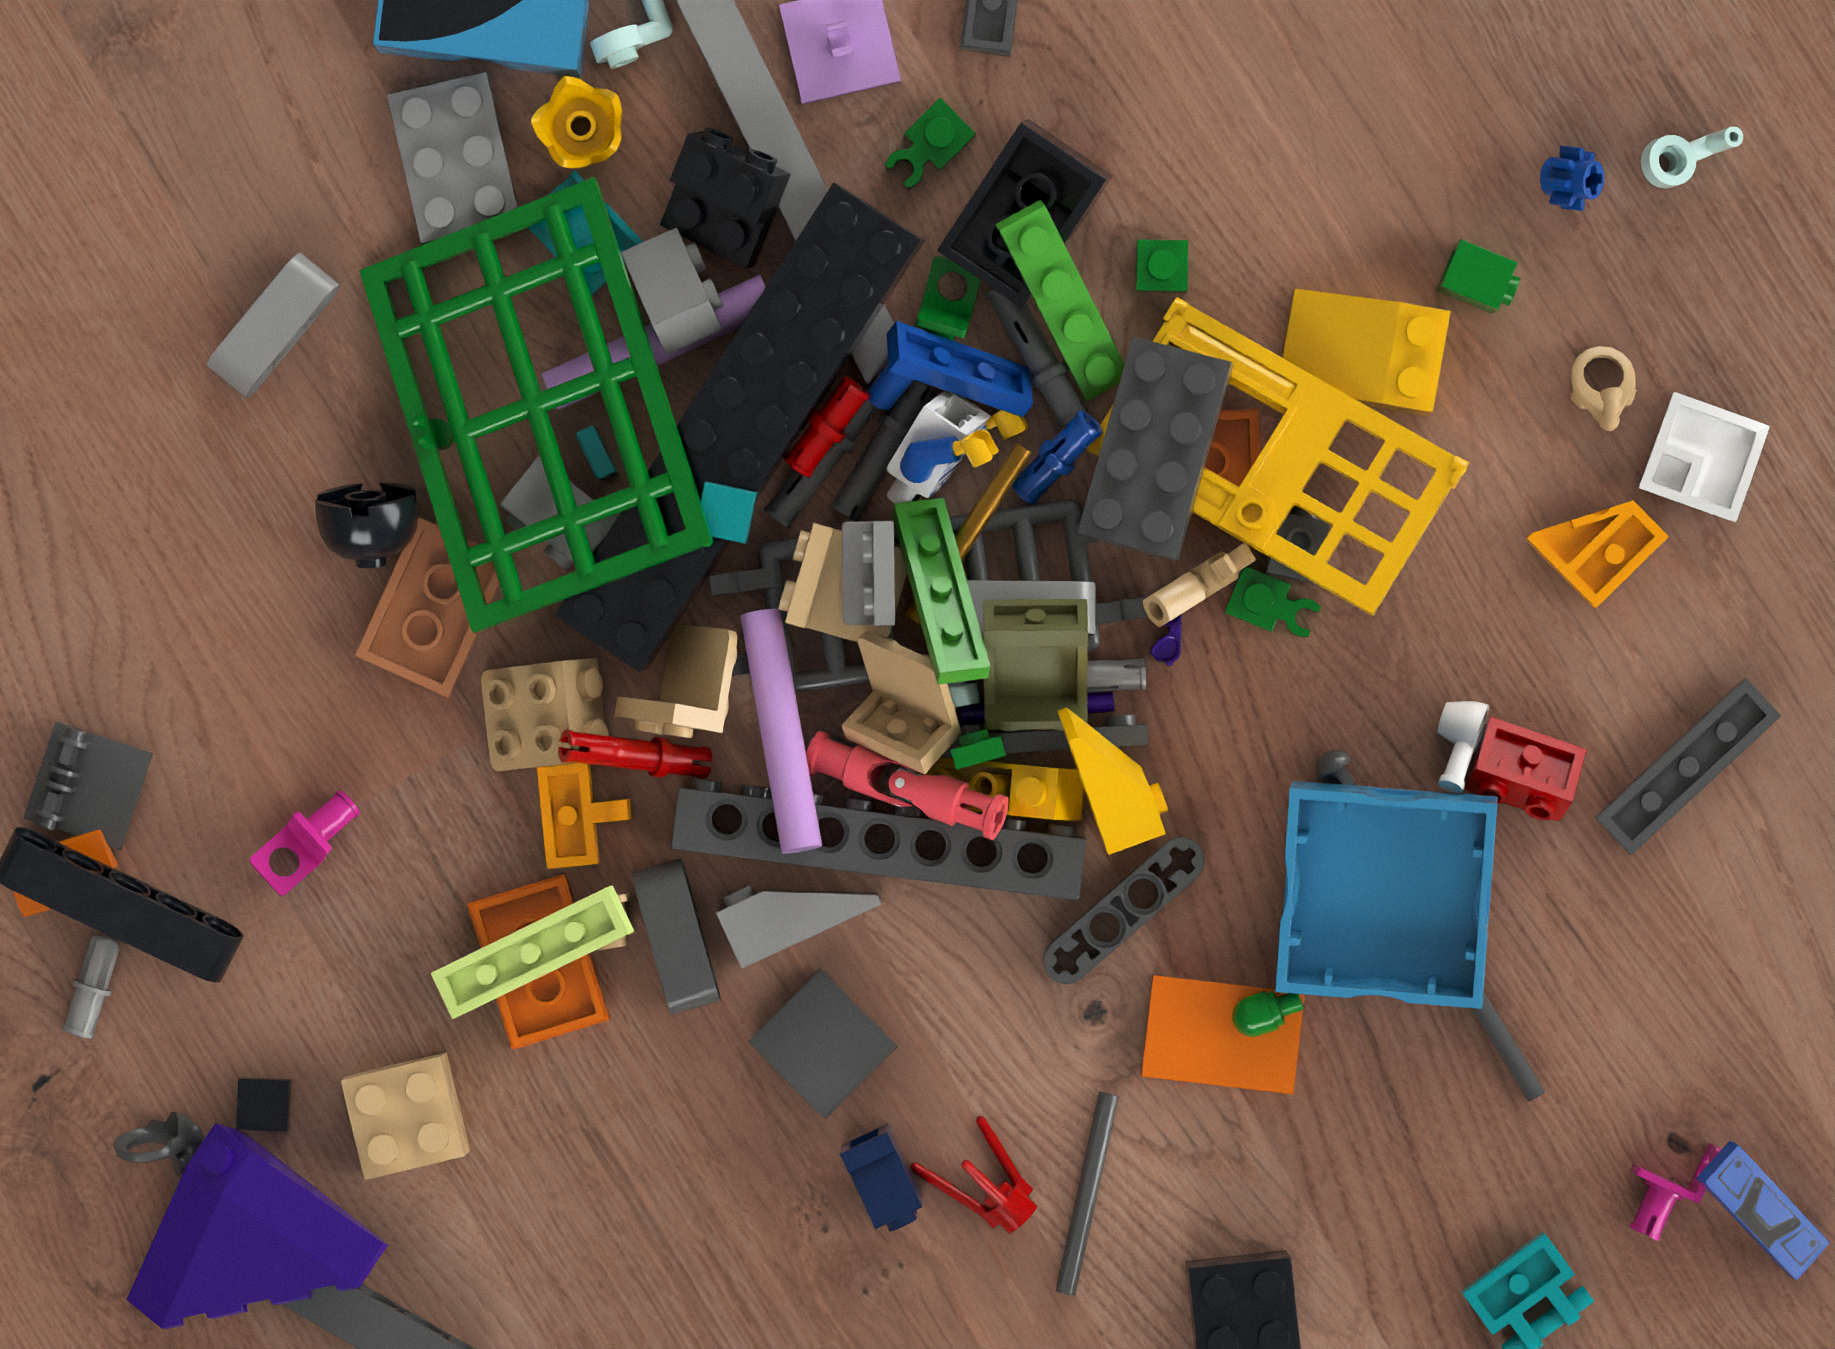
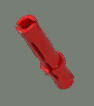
M567 729L562 732L559 742L579 746L578 749L558 747V755L562 763L573 762L648 771L650 776L664 778L668 773L706 779L712 768L701 766L699 763H692L693 760L712 762V751L708 746L697 747L671 744L668 738L654 737L651 741L574 732Z

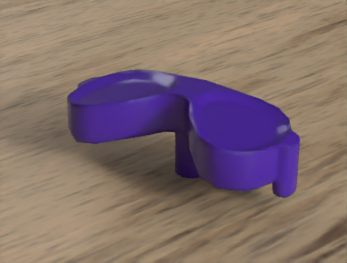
M1182 614L1165 624L1168 628L1167 634L1151 647L1150 654L1159 662L1165 663L1167 666H1172L1173 662L1181 654Z

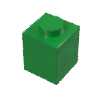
M1460 239L1453 248L1436 291L1493 314L1499 310L1501 303L1509 306L1514 298L1521 279L1513 275L1518 262Z

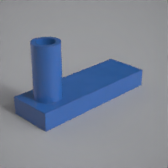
M896 321L886 333L888 364L867 389L871 395L869 401L881 410H890L914 380L1021 417L1033 405L1030 371L1027 366Z

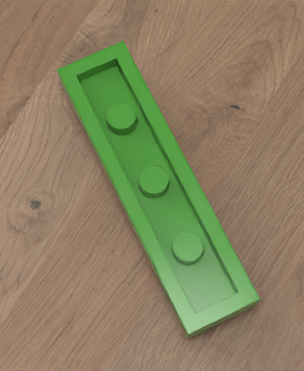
M1039 200L995 224L1084 399L1088 401L1118 385L1125 364L1044 203Z
M944 498L895 503L892 518L937 685L988 678L991 666Z

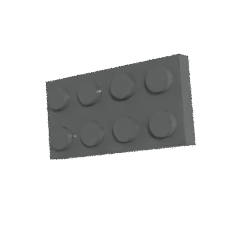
M1132 337L1077 534L1080 537L1178 562L1233 369L1232 362Z

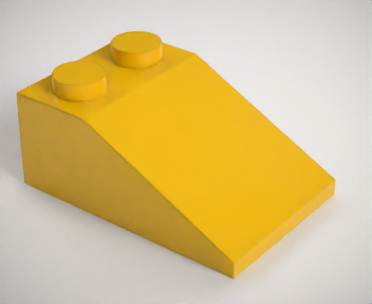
M1295 288L1282 358L1365 405L1427 416L1433 413L1451 311L1403 302Z

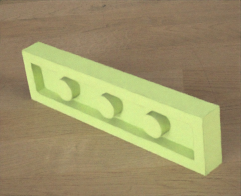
M613 885L466 955L432 972L431 975L451 1018L454 1019L635 931Z

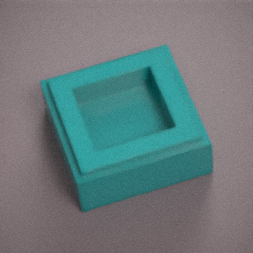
M591 425L577 432L576 438L595 477L604 481L618 474L597 428Z
M706 481L703 488L701 505L712 537L747 543L758 492Z

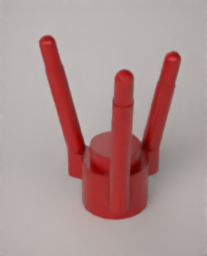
M978 1116L976 1118L978 1127L1012 1182V1185H1010L1006 1180H1003L995 1186L969 1160H964L961 1163L962 1168L988 1194L984 1199L988 1207L921 1164L914 1162L910 1168L927 1182L980 1215L993 1229L1000 1225L1008 1234H1011L1021 1227L1037 1209V1205L1028 1197L1033 1188L1021 1177L984 1116Z

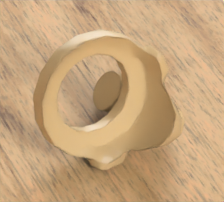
M1597 346L1589 348L1577 356L1571 367L1570 381L1573 390L1571 400L1580 409H1587L1602 429L1612 431L1617 428L1620 422V414L1626 406H1631L1637 391L1635 388V371L1631 361L1622 352L1612 347ZM1596 358H1608L1614 361L1621 368L1623 374L1620 387L1606 388L1601 392L1592 389L1584 378L1586 364Z

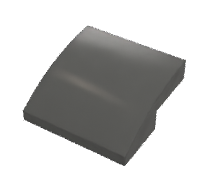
M821 969L749 1040L750 1044L825 1119L898 1048L885 1032Z

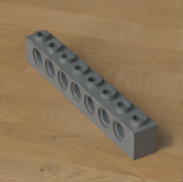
M695 778L691 780V788L679 787L671 849L1079 901L1087 839L1076 837L1077 827L1046 823V831L1042 833L1025 830V820L1005 818L1000 832L992 840L996 846L994 859L987 865L978 866L969 861L966 855V848L972 839L983 836L982 831L960 823L950 826L931 818H924V812L916 806L899 807L894 805L893 813L873 811L874 801L844 798L843 807L822 805L823 795L813 793L818 821L825 817H833L840 821L844 828L842 841L835 846L822 845V847L813 850L782 854L780 841L769 837L764 829L766 816L774 811L770 788L742 785L741 794L721 792L722 782ZM723 804L737 807L742 815L741 827L738 831L731 834L719 831L713 821L716 809ZM874 824H885L894 832L895 842L890 850L877 853L870 850L866 845L865 833ZM935 830L944 837L946 847L941 856L935 859H926L918 854L915 842L922 832ZM1037 843L1046 851V863L1036 872H1027L1018 865L1017 854L1025 844Z

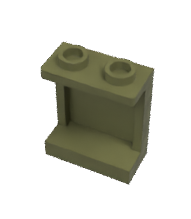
M1087 599L983 600L984 644L991 666L988 678L984 679L985 728L988 730L1004 731L1031 729L1064 731L1057 711L1066 707L1088 724Z

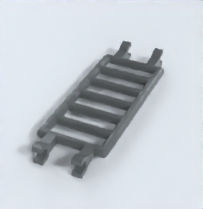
M1069 499L998 509L982 531L989 532L1012 528L1020 581H1040L1033 525L1063 521L1071 581L1092 582L1087 544L1099 541L1080 537L1077 534L1082 517V507L1076 500ZM969 514L949 516L954 536ZM894 526V545H897L899 540ZM982 532L965 557L968 580L989 581ZM799 538L763 543L758 551L760 569L709 575L712 596L764 590L766 609H778L784 590L780 561L793 559ZM1147 596L1096 604V634L1088 635V651L1096 650L1100 645L1098 624L1147 618L1148 615L1142 601ZM781 610L795 693L870 682L864 663L846 665L843 639L821 632L826 668L796 672L789 624L785 623L787 612ZM891 627L889 638L894 640L893 628ZM737 654L732 676L750 674L747 654Z

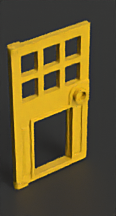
M1177 297L1163 317L1164 323L1152 342L1232 362L1233 369L1228 384L1284 415L1240 487L1204 468L1192 512L1360 610L1374 616L1451 488L1455 489L1461 477L1467 471L1469 462L1459 456L1452 455ZM1113 405L1100 425L1103 429V434L1086 449L1087 452L1096 457H1099ZM1346 421L1384 442L1368 470H1363L1328 450ZM1397 450L1436 471L1418 500L1379 479ZM1320 463L1358 484L1341 513L1302 492ZM1372 492L1410 513L1393 542L1385 540L1354 522L1355 517ZM1295 505L1333 526L1315 555L1306 552L1277 535L1278 530ZM1344 535L1354 538L1384 556L1366 585L1327 564Z

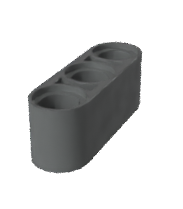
M682 859L632 872L635 891L670 1013L673 1015L721 1001L714 969Z

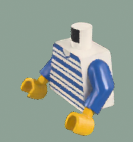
M944 390L923 406L886 469L891 475L896 477V480L887 492V497L894 504L919 501L921 496L929 498L945 485L965 454L975 468L989 462L993 457L992 455L999 452L990 435V429L997 426L1003 440L1027 430L1028 424L1024 416L1021 417L1003 410L990 416L964 397Z

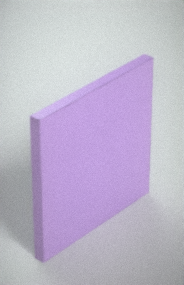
M797 0L779 5L802 105L901 82L882 0Z

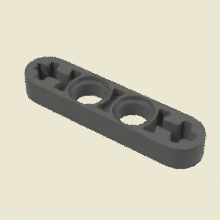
M1176 837L1158 848L1049 944L1043 956L1044 968L1049 977L1058 983L1071 984L1088 974L1199 876L1205 863L1204 853L1200 846L1192 839ZM1177 847L1181 851L1191 848L1194 852V855L1190 858V863L1193 865L1192 870L1188 873L1182 869L1173 872L1168 879L1175 882L1176 885L1167 892L1162 880L1154 873L1148 871V868L1157 862L1160 870L1163 871L1173 860L1169 854L1172 848ZM1138 879H1148L1157 888V899L1148 908L1135 907L1128 898L1129 887ZM1103 912L1113 914L1119 922L1118 934L1114 939L1107 942L1096 940L1091 935L1089 927L1093 917ZM1078 929H1081L1087 943L1099 950V953L1091 959L1085 949L1075 959L1076 965L1079 967L1076 972L1071 974L1068 970L1064 969L1057 973L1053 969L1057 962L1054 952L1060 947L1066 952L1075 948L1079 941L1071 936Z

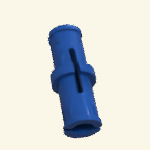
M1079 410L1075 417L1053 440L1046 439L1039 446V454L1018 475L1013 483L1014 491L1026 502L1033 505L1036 504L1039 498L1061 475L1068 476L1075 469V461L1103 434L1100 424L1091 415Z

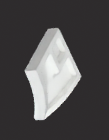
M1673 392L1638 488L1736 522L1770 426Z

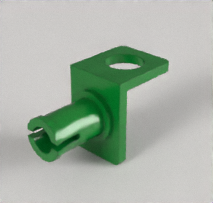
M935 256L915 325L925 328L927 332L953 341L955 336L965 338L980 280L950 259ZM956 272L966 279L967 291L964 296L956 300H949L942 296L938 289V281L945 273Z

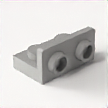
M894 521L844 522L842 525L843 622L846 625H895Z

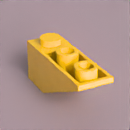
M940 757L925 774L920 773L921 775H948L967 782L969 789L994 798L998 794L1007 796L1009 800L1007 815L1081 821L1084 788L1077 769L986 761L956 770L953 758ZM974 806L968 807V809L972 812L983 813L982 809L976 808Z

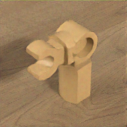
M1246 543L1228 554L1220 551L1142 600L1144 609L1151 621L1160 628L1238 579V571L1254 562L1256 558Z

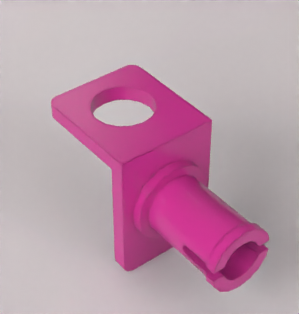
M338 790L330 800L316 810L309 818H305L299 811L295 812L287 825L253 854L249 862L279 896H285L325 861L332 850L328 841L353 818L359 816L360 811L348 795ZM280 848L293 851L299 863L295 873L284 877L275 874L269 866V858L273 851Z
M1708 1144L1688 1188L1632 1164L1630 1171L1646 1179L1645 1184L1649 1187L1629 1227L1659 1241L1661 1232L1677 1199L1682 1201L1683 1197L1700 1204L1706 1188L1696 1178L1722 1149L1714 1144Z

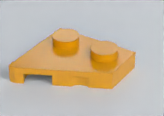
M1632 500L1530 533L1525 540L1595 609L1669 536Z

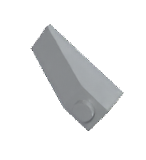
M749 885L723 897L722 899L726 907L718 910L716 914L742 969L882 905V901L878 893L764 889L754 894Z

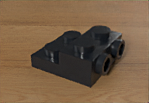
M706 127L704 131L688 133L670 181L676 184L660 226L668 230L677 227L682 237L746 269L754 267L791 174L776 167L777 159L765 152L755 149H749L746 152L732 145L734 139L720 130Z

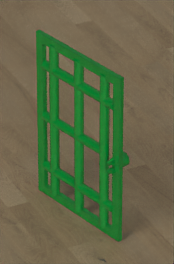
M589 177L583 182L359 270L473 633L480 632L699 548L709 547L714 543L596 178ZM582 206L593 243L576 249L565 213ZM546 221L557 257L505 277L493 241ZM474 249L486 285L433 305L422 269ZM599 262L630 354L629 358L616 363L612 361L583 271L584 268ZM564 276L594 371L541 391L511 297ZM403 277L414 313L398 319L387 283ZM492 305L522 399L469 419L440 325ZM421 333L448 422L428 417L404 339ZM634 377L638 379L667 469V473L651 479L620 386L621 382ZM600 391L630 487L577 507L547 411ZM528 419L558 514L505 534L476 439ZM454 441L486 542L470 548L439 452L451 447ZM674 492L686 530L668 536L657 498ZM637 506L649 544L595 563L584 526ZM565 534L576 571L523 591L512 553ZM492 561L504 598L487 605L476 567Z

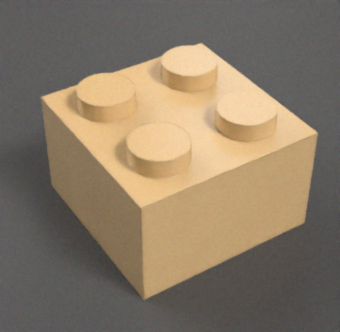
M447 1052L348 1075L340 1080L364 1180L464 1157L470 1151Z

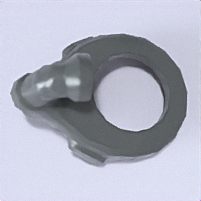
M171 1112L166 1122L150 1120L149 1125L123 1133L114 1141V1149L117 1157L135 1163L153 1162L172 1157L174 1170L177 1175H181L203 1142L204 1135L202 1134V1129L185 1114ZM145 1143L165 1145L164 1148L157 1151L145 1153L128 1151L134 1146Z

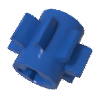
M1560 146V158L1550 157L1542 166L1540 173L1541 188L1546 195H1551L1549 201L1551 205H1560L1561 209L1583 211L1585 199H1596L1603 189V167L1599 162L1594 161V152L1584 151L1583 147Z

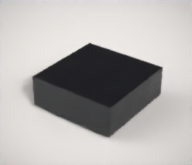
M238 1078L236 1130L289 1131L291 1079Z

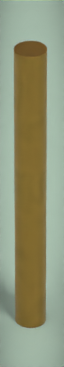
M1017 443L1014 444L955 535L961 562L1032 456L1030 451ZM913 599L904 615L921 626L916 603Z

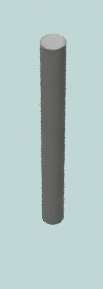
M1099 1091L1056 1291L1059 1293L1076 1295L1119 1096Z

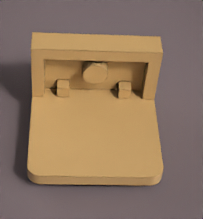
M813 523L811 533L801 530L793 560L802 562L797 582L786 581L778 608L788 612L785 623L802 628H810L858 642L859 637L866 631L880 637H889L892 625H846L843 622L842 531L817 523ZM894 546L895 613L907 575L901 548Z
M677 624L670 634L660 700L652 701L617 696L614 717L634 720L632 730L659 735L666 734L692 739L693 729L722 733L724 720L729 710L728 695L732 671L737 660V633L728 629Z
M866 631L859 637L858 645L873 692L842 724L845 738L925 774L962 734L948 684L937 685L930 655H921L900 646L892 638L880 637Z
M598 658L565 660L486 670L481 676L490 764L495 771L570 764L562 763L558 755V747L579 748V746L559 742L562 732L567 729L574 732L609 736L604 718L602 700L603 681L599 673Z

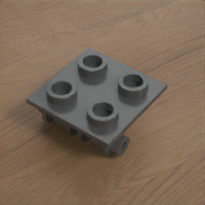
M56 721L24 819L33 821L35 825L51 830L55 828L76 836L100 829L109 847L121 850L153 753Z

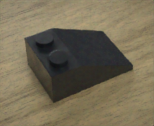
M1030 119L1022 121L937 251L1022 308L1031 294L995 224L1041 200L1046 206L1066 246L1113 175Z

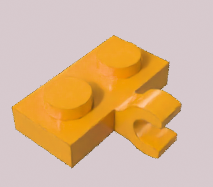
M573 763L537 767L547 869L599 864L596 823L633 819L631 799L594 802L590 764Z

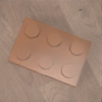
M418 517L417 529L412 541L402 550L355 656L444 697L450 698L479 632L473 633L471 631L439 525ZM466 538L469 548L479 544ZM491 561L476 567L487 605L493 603L500 587L493 562Z

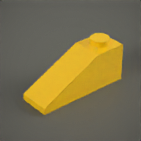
M1066 707L1058 710L1057 712L1086 797L1108 855L1165 835L1166 832L1160 814L1167 812L1168 807L1159 783L1149 785L1139 764Z

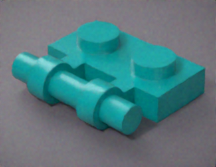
M1543 1231L1461 1290L1463 1296L1492 1335L1507 1324H1510L1516 1334L1500 1345L1502 1349L1541 1348L1544 1345L1542 1343L1544 1338L1565 1323L1568 1327L1581 1318L1578 1313L1595 1302L1583 1285L1567 1297L1559 1288V1286L1572 1278L1575 1273ZM1544 1297H1547L1553 1307L1529 1324L1522 1313Z

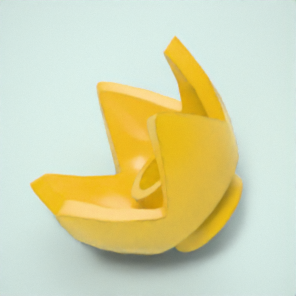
M564 76L553 90L550 101L537 109L531 118V124L537 137L548 148L552 159L560 166L566 168H581L605 161L617 151L622 139V107L619 96L611 90L593 88L583 80L570 76ZM581 117L588 119L591 123L590 131L583 136L574 134L572 131L573 122Z

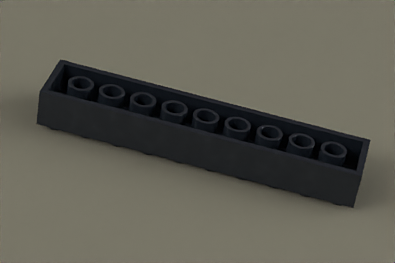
M833 182L677 424L678 433L700 501L706 481L758 492L756 501L758 500L784 460L785 455L808 423V418L817 409L926 241L838 183ZM661 451L648 469L650 479L667 473ZM674 492L657 498L668 536L686 530ZM637 506L619 514L593 555L595 563L649 544ZM712 537L714 543L709 547L699 548L567 598L554 616L638 672H642L650 667L731 541Z

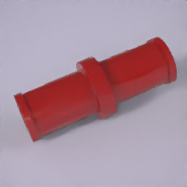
M844 376L819 412L815 410L808 418L810 425L791 451L785 455L784 460L788 464L793 463L791 465L793 469L810 478L835 442L841 443L845 438L846 432L844 429L863 403L871 396L868 391H861L863 389L861 385L851 378Z

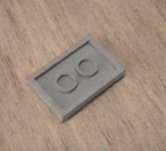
M487 72L387 95L422 245L518 207Z

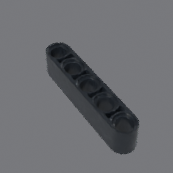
M17 827L14 830L0 858V884L206 981L216 983L222 980L244 938L243 933L231 923L27 828Z

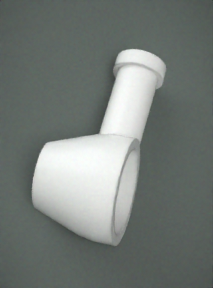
M1476 701L1447 702L1445 704L1437 733L1451 742L1454 747L1445 773L1440 776L1438 785L1443 790L1451 793H1462L1465 786L1464 778L1472 755L1475 754L1487 721L1488 704Z

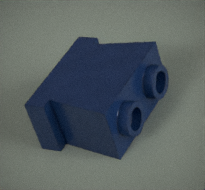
M887 1123L842 1144L840 1155L852 1177L874 1228L877 1229L886 1225L889 1232L915 1221L917 1219L916 1210L922 1208V1195L896 1143L889 1124Z

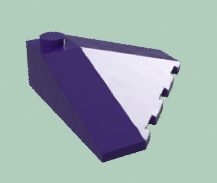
M215 1123L187 1164L126 1300L160 1328L171 1329L184 1326L183 1318L206 1313L208 1319H217L248 1312L247 1304L270 1299L272 1305L277 1306L312 1298L311 1290L333 1285L336 1286L337 1291L341 1292L360 1288L388 1244L247 1133Z

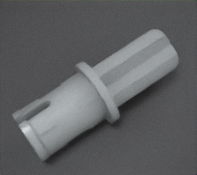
M94 935L91 938L79 979H73L71 983L76 988L65 1023L62 1025L63 1031L84 1038H94V1031L105 996H111L112 993L108 985L120 950V943L115 939L103 935Z

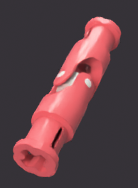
M822 730L818 731L812 738L806 751L811 776H815L817 773L828 775L843 781V786L847 789L899 807H912V804H909L912 802L914 806L922 810L933 820L950 826L956 823L963 824L982 831L983 837L989 840L996 838L1004 824L1008 811L1009 800L1007 796L998 794L994 798L969 789L967 782L948 775H921L917 773L918 771L861 745H857L854 748L830 739L829 733ZM900 765L902 767L889 778L888 785L892 797L887 796L880 790L879 776L885 767ZM974 806L976 808L982 809L983 813L978 814L972 812L968 809V807Z

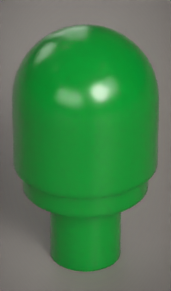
M1262 991L1241 999L1233 1009L1232 1020L1235 1028L1241 1034L1248 1037H1258L1278 1030L1279 1026L1285 1025L1284 1016L1304 1010V1005L1300 994L1288 993L1276 997L1274 991Z

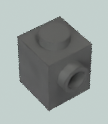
M1295 505L1278 530L1277 535L1306 552L1315 555L1327 537L1330 525ZM1267 556L1264 573L1314 584L1309 579Z

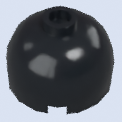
M361 483L335 487L320 492L317 495V500H315V512L321 538L328 549L338 556L355 560L356 567L377 568L386 565V557L393 556L402 551L412 541L417 529L418 506L415 488L405 484L379 483L382 491H361L363 485Z

